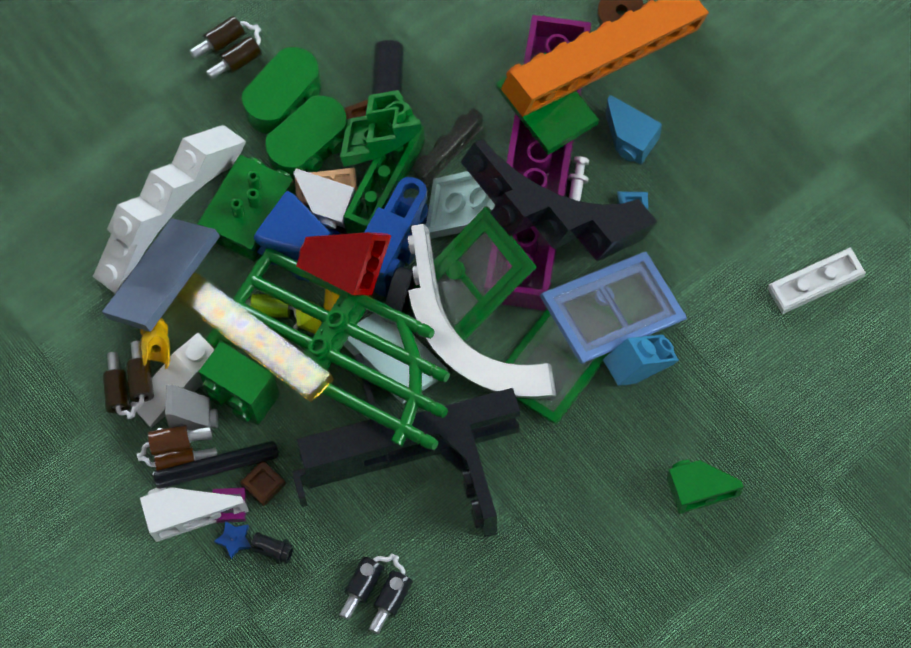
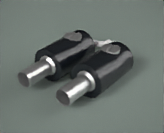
M391 553L388 557L377 556L373 560L368 557H362L344 591L349 597L339 614L342 618L350 620L358 603H366L384 569L377 561L389 562L392 559L395 567L400 572L392 570L373 605L378 612L369 630L379 634L387 617L396 616L413 583L405 575L404 567L398 563L399 557Z

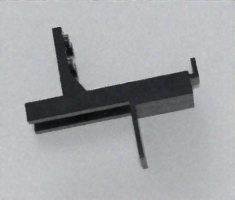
M362 354L355 355L356 361L364 364ZM359 377L365 401L376 407L369 381ZM509 388L446 405L448 413L444 418L437 417L427 411L416 413L412 426L423 431L425 434H429L438 441V446L435 450L427 449L421 446V443L417 444L408 438L403 446L400 447L391 441L395 432L372 419L297 439L304 468L292 471L301 507L308 506L303 485L309 484L311 489L441 454L463 475L464 480H462L466 497L467 499L473 498L471 501V514L475 528H482L484 537L497 534V514L476 444L519 432L520 427L516 417H520V409L514 389Z

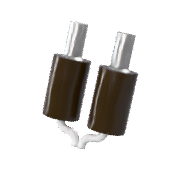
M231 16L203 34L205 41L189 51L194 59L210 49L217 53L245 34L242 26L255 30L256 42L251 36L245 38L220 55L222 61L206 71L211 80L227 70L233 74L262 55L258 46L261 42L259 36L261 28L257 24L250 25L245 21L239 22L235 16Z
M141 341L130 343L132 359L126 363L127 374L126 371L119 368L117 352L107 354L108 371L103 373L107 412L118 413L121 416L127 415V419L134 418L137 409L144 402L154 397L150 360L147 359L146 366L143 365ZM130 400L133 402H138V404H136L132 408L131 413L127 411L130 408Z

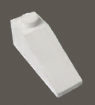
M199 333L195 334L170 356L171 361L167 369H165L164 364L152 378L154 397L144 402L136 411L150 428L165 417L166 385H175L195 392L202 386L203 381L198 371L214 349ZM132 401L130 406L133 408L138 402Z
M155 488L150 490L148 495L140 497L149 533L156 542L217 522L215 519L221 517V512L232 508L234 514L243 511L245 513L249 512L247 504L241 496L179 488Z

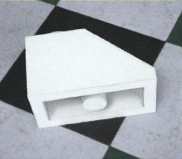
M296 168L294 176L314 216L327 228L336 229V226L345 228L343 216L356 193L354 187Z

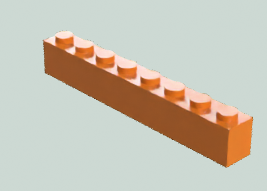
M650 0L635 12L632 10L627 11L614 22L606 21L591 33L585 31L568 44L562 42L547 54L539 53L524 65H514L507 71V78L501 90L521 116L524 117L697 31L709 12L699 0H658L656 2Z

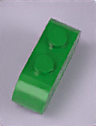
M300 47L281 49L242 92V102L247 121L255 130L269 134L309 98L319 95L321 88L319 67L316 58L309 51Z
M319 95L309 98L267 135L265 144L271 168L275 171L281 169L287 172L294 181V171L296 168L306 172H317L331 154H337L342 150L347 124L346 112L343 106L337 100L328 96Z

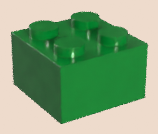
M222 341L198 371L203 381L202 386L208 393L206 396L219 406L226 404L234 409L232 411L233 414L246 423L251 420L259 425L280 396L273 373Z

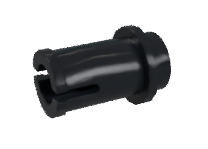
M256 532L251 542L253 546L250 547L251 552L276 559L277 564H282V562L287 564L294 551V545L289 544V540L284 539L280 541L263 535L260 532Z

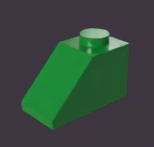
M690 460L679 461L672 465L667 475V482L679 514L739 497L744 487L741 480L701 460L690 462Z

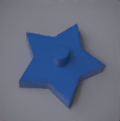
M225 521L224 533L214 541L215 544L227 548L231 559L239 550L250 549L251 545L246 539L249 525L235 527Z

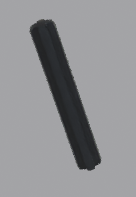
M270 441L154 471V485L156 488L161 489L276 459L279 456L278 448L275 442Z

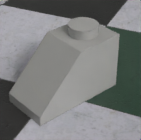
M166 385L165 416L170 428L187 425L188 430L210 427L211 432L213 428H218V410L212 409L209 397L175 385Z

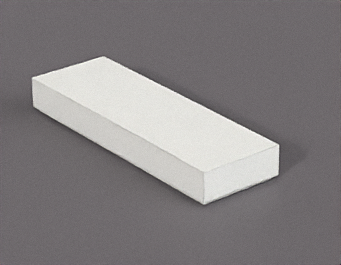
M850 247L770 283L767 289L781 313L784 314L863 278L866 272Z

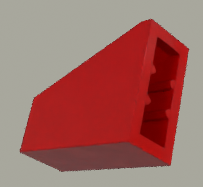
M366 232L305 237L299 251L300 256L296 267L352 295H372L392 235Z

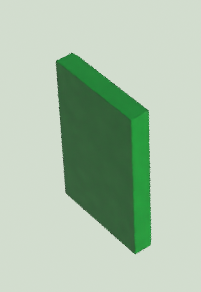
M507 77L496 82V89L547 155L598 125L599 119L577 91L522 117L501 90Z

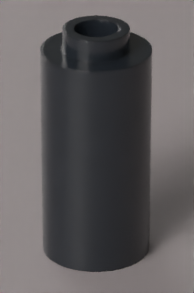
M382 40L375 44L372 94L399 90L402 95L404 46L400 42Z

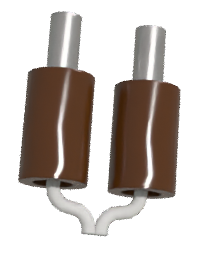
M187 425L148 432L149 442L142 446V451L137 453L138 461H145L150 467H156L158 471L216 456L217 450L215 447L194 451L193 446H191L192 441L212 438L210 427L188 430ZM148 447H150L155 462H151L149 458L144 456Z

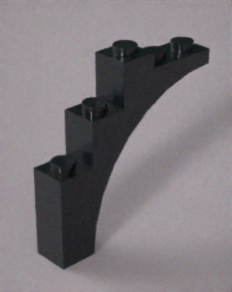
M483 139L474 142L461 160V164L496 205L490 213L509 236L535 226L553 249L578 239L596 262L642 241L657 224V220L639 199L623 204L601 205L574 200L541 187L517 172L500 158Z

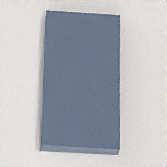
M171 218L102 313L107 319L151 332L220 235L215 229Z

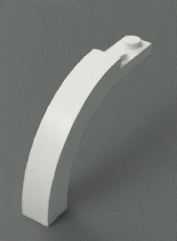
M424 224L411 226L412 235L408 236V244L411 254L416 255L417 266H413V277L415 284H420V288L408 290L410 302L416 320L434 329V336L431 339H426L437 354L459 374L491 391L498 392L513 388L515 396L519 398L542 399L556 397L550 364L514 365L496 361L472 349L456 333L440 301L429 228Z

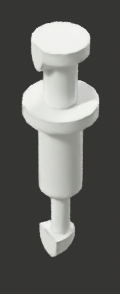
M576 156L574 157V163H576L575 174L568 175V180L571 182L569 198L580 201L583 184L588 183V177L583 174L585 165L589 164V159Z

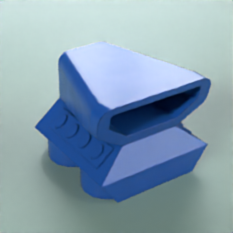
M287 191L256 231L254 240L260 245L257 252L261 255L266 248H269L298 261L299 251L305 237L338 235L341 233L325 227L293 193ZM292 273L296 279L309 282V280Z

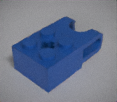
M405 177L401 179L385 208L378 207L364 232L392 235L373 291L384 297H387L392 278L398 267H404L405 263L410 264L415 254H411L408 244V236L412 235L411 226L426 225L428 206L425 203L427 200V189L423 181L418 178ZM412 188L419 192L416 198L409 197L404 199L403 194L407 189Z

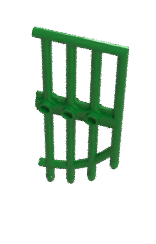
M266 248L206 338V341L215 348L219 341L222 340L288 375L283 384L303 396L305 395L310 398L313 391L317 390L393 430L395 433L391 441L400 447L403 446L408 438L417 444L421 443V446L427 449L435 450L438 446V441L429 434H425L423 431L412 426L418 408L431 412V414L441 418L446 417L448 409L444 405L422 394V373L432 376L441 382H447L450 374L445 369L437 367L435 364L421 358L413 335L414 332L424 338L431 339L435 334L434 329L372 297L352 295L296 267L298 261L276 250ZM274 263L339 295V298L329 312L263 279L262 276L270 264ZM254 288L323 323L313 338L252 308L245 304ZM366 309L396 323L404 349L357 326ZM231 313L239 314L305 348L297 363L293 364L228 330L230 323L223 319ZM351 336L408 365L409 387L340 353L339 351L348 337ZM334 363L406 400L407 403L401 420L323 380L322 377L330 365Z

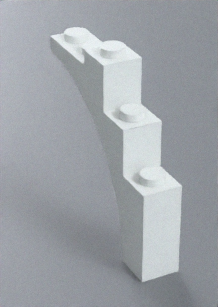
M224 125L183 138L172 164L150 171L140 196L117 204L107 228L111 235L93 277L116 294L136 267L148 246L172 215L204 184L220 173L232 168L241 154L246 141Z

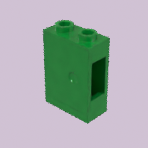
M240 154L197 224L217 231L220 237L216 244L255 262L259 255L257 251L260 245L255 242L254 235L285 192L289 191L295 195L294 180L287 172L281 169L275 171L266 167L261 160L255 157L247 158Z

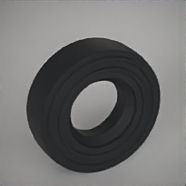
M398 267L392 278L385 301L386 305L406 314L410 302L408 290H412L414 287L413 270ZM383 318V319H384L385 321H387V322L396 324V323H394V322H392V321H389V320Z

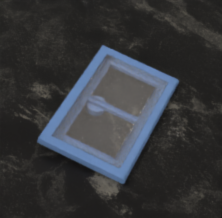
M646 251L543 292L540 295L580 364L613 351L627 338L649 336L687 319Z

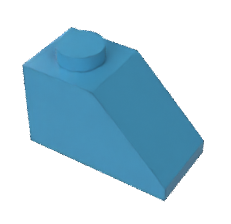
M610 95L607 98L606 117L615 150L625 160L635 161L641 165L659 140L662 124Z

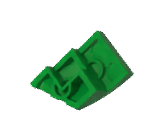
M399 90L369 95L366 116L347 119L340 156L344 167L388 154L403 146L422 131L421 121L415 117L411 107L404 101Z

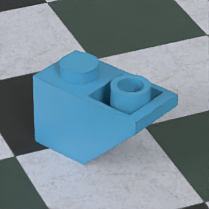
M664 335L627 338L609 353L603 361L617 385L620 386L636 384L672 366L679 359L674 353L672 343Z

